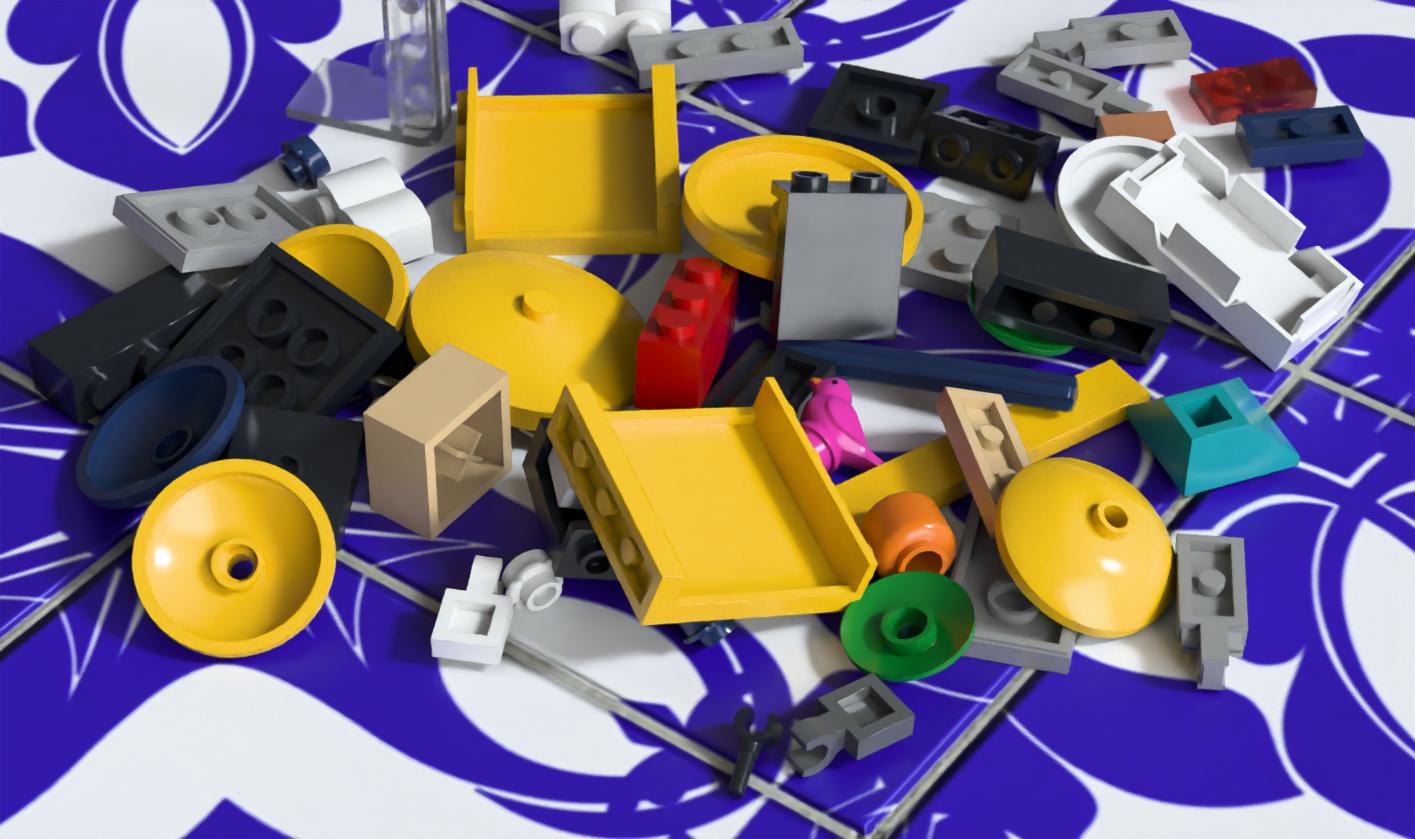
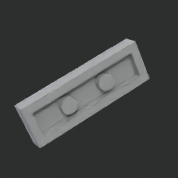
M791 18L627 39L628 59L639 89L652 88V65L674 64L675 84L706 80L721 81L728 77L759 73L775 74L782 70L803 68L804 49Z

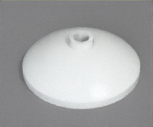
M1111 136L1083 145L1067 159L1056 182L1055 205L1064 230L1080 250L1161 273L1096 217L1094 213L1109 183L1127 170L1132 172L1160 152L1164 144L1140 137ZM1167 279V284H1173L1169 279Z

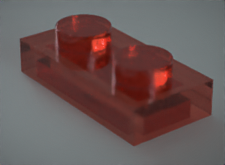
M1294 56L1274 58L1266 62L1233 68L1225 67L1212 72L1191 75L1189 88L1190 96L1211 126L1237 121V115L1315 107L1318 91L1317 86Z

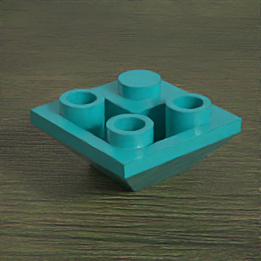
M1240 377L1127 406V418L1183 496L1299 465L1300 455Z

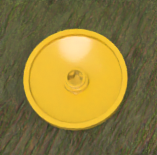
M794 135L747 137L721 144L707 151L692 164L686 174L681 211L684 223L690 234L704 249L718 259L757 277L774 281L780 202L777 197L771 194V181L791 180V172L826 173L829 175L828 181H850V173L857 171L877 172L887 175V182L908 194L902 267L907 264L918 249L924 221V209L915 188L903 175L887 163L847 145L819 138Z
M485 250L450 258L436 265L421 278L412 295L406 318L405 332L409 350L416 364L426 361L442 346L449 343L507 372L509 378L510 425L516 428L536 431L540 418L552 417L565 383L589 382L604 412L620 411L632 404L635 398L637 343L646 323L639 312L623 295L600 278L579 267L535 253L513 250Z

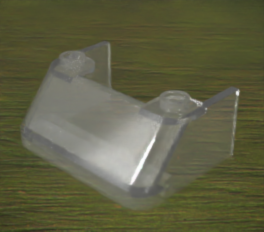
M381 0L384 39L380 40L370 53V68L323 57L286 107L287 117L417 147L433 146L440 141L452 120L445 0Z

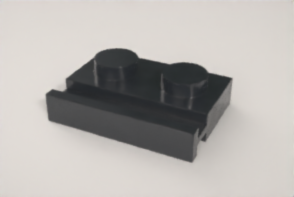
M755 339L706 395L701 408L752 407L765 377H774L788 403L793 407L798 421L801 422L800 418L803 408L812 398L810 380L813 377L821 380L836 377L835 363L781 346L774 352L764 349V341Z

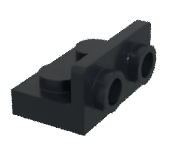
M954 105L932 113L920 167L924 170L1018 200H1024L1030 196L1037 167L1056 159L1061 137L966 107Z

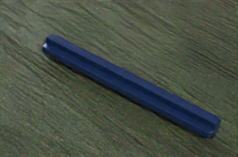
M778 340L775 352L781 346L835 363L836 377L936 393H942L946 386L1001 394L1007 404L1067 413L1073 411L1079 393L1078 379L1073 375L843 340Z

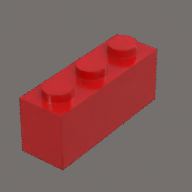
M693 257L688 260L678 259L638 338L634 408L645 410L701 408L735 333L739 269L722 265L718 260L709 257Z

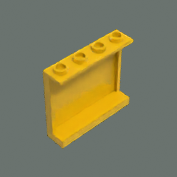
M674 64L652 65V93L478 96L477 67H468V90H457L458 125H456V159L466 161H455L454 166L455 196L465 197H454L453 199L454 233H466L467 253L485 250L523 251L544 256L681 253V191Z
M765 377L752 407L609 412L603 411L589 382L565 383L546 433L641 626L846 611L851 602L861 599L869 581L874 575L878 562L874 557L872 548L866 543L852 518L844 498L838 493L823 466L819 453L813 448L796 417L793 407L788 403L774 377Z

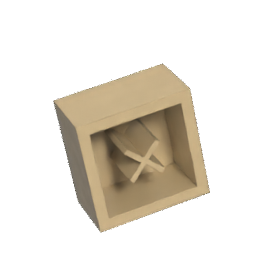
M449 343L442 346L426 361L418 363L407 377L384 396L375 399L368 409L363 412L371 510L430 541L436 538L512 470L508 373Z

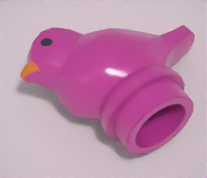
M813 377L810 380L812 398L805 404L801 413V422L799 423L813 448L819 453L821 462L828 475L832 474L838 466L853 467L864 473L884 464L867 446L859 418L852 406V395L849 385L843 379L837 377L823 380Z

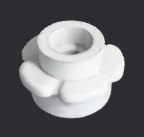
M540 549L520 554L507 565L502 574V583L507 589L505 596L512 597L516 608L526 605L532 611L545 609L552 605L562 592L563 577L554 576L552 560L549 559L545 551Z

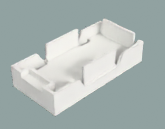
M1184 130L1164 143L1160 152L1132 172L1127 170L1109 183L1094 213L1096 217L1159 272L1165 274L1167 279L1274 372L1342 318L1364 285L1320 246L1317 245L1302 250L1294 248L1306 226L1244 173L1238 176L1230 191L1228 168Z

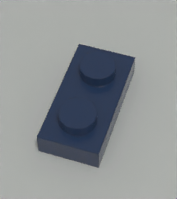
M1348 105L1237 115L1235 135L1250 168H1274L1288 164L1334 162L1342 159L1362 158L1365 138Z

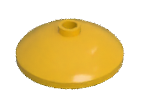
M328 224L303 230L277 244L278 247L390 323L399 332L408 309L409 280L402 260L393 247L380 235L356 225Z
M1057 457L1029 464L1020 470L1003 489L998 499L994 516V531L998 551L1017 587L1044 614L1061 625L1082 634L1100 638H1119L1144 630L1166 610L1174 595L1176 582V558L1173 545L1154 507L1128 481L1096 464L1074 458Z
M227 459L211 462L194 468L171 482L154 499L144 514L136 533L132 554V571L138 596L156 625L171 639L192 651L224 658L257 655L272 650L296 636L321 609L330 591L336 567V544L333 529L322 504L315 494L301 480L288 471L266 462L251 459ZM249 561L253 564V570L248 577L240 580L231 577V570L236 563Z

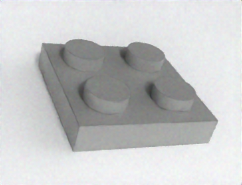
M915 189L923 204L924 221L918 249L907 264L901 268L900 284L968 304L967 290L972 281V269L995 225L1020 232L1021 219L998 213L990 208L977 207L942 197L933 192Z

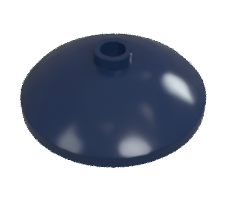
M198 356L176 362L144 379L122 396L105 413L85 441L76 465V481L80 490L93 504L99 507L109 509L137 508L151 504L165 487L186 472L217 461L234 434L242 415L245 386L241 375L226 359L217 356Z

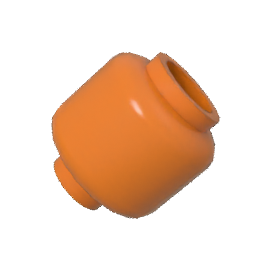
M903 491L888 495L870 509L865 515L860 528L862 536L872 548L874 557L878 562L875 570L881 579L908 571H926L944 575L952 565L956 555V537L935 502L920 492Z

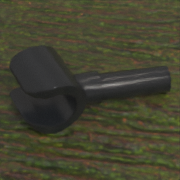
M749 706L740 709L735 715L734 727L742 741L738 750L739 756L726 792L730 797L736 799L743 798L755 760L758 759L760 751L770 750L780 742L783 735V725L773 711L768 716L766 728L757 735L750 734V727L754 721L755 713Z

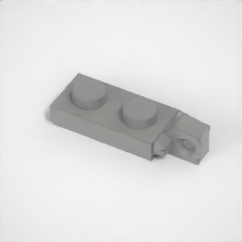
M1171 9L1069 19L1068 27L1061 30L1034 32L1032 48L1088 69L1104 70L1114 66L1144 63L1162 64L1166 61L1189 59L1192 42L1176 13Z
M1032 47L1026 48L997 74L996 91L1016 98L1027 105L1037 106L1068 118L1074 123L1083 124L1091 128H1098V118L1101 115L1151 112L1153 109L1152 104L1134 98L1123 90L1124 82Z
M1177 533L1174 552L1176 558L1177 642H1180V652L1197 654V689L1225 690V674L1229 666V656L1243 657L1248 632L1244 538Z

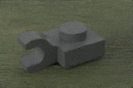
M871 673L817 698L816 716L803 719L790 728L789 734L801 748L788 753L787 761L803 777H809L822 771L843 748L857 761L912 735L915 714L874 673Z

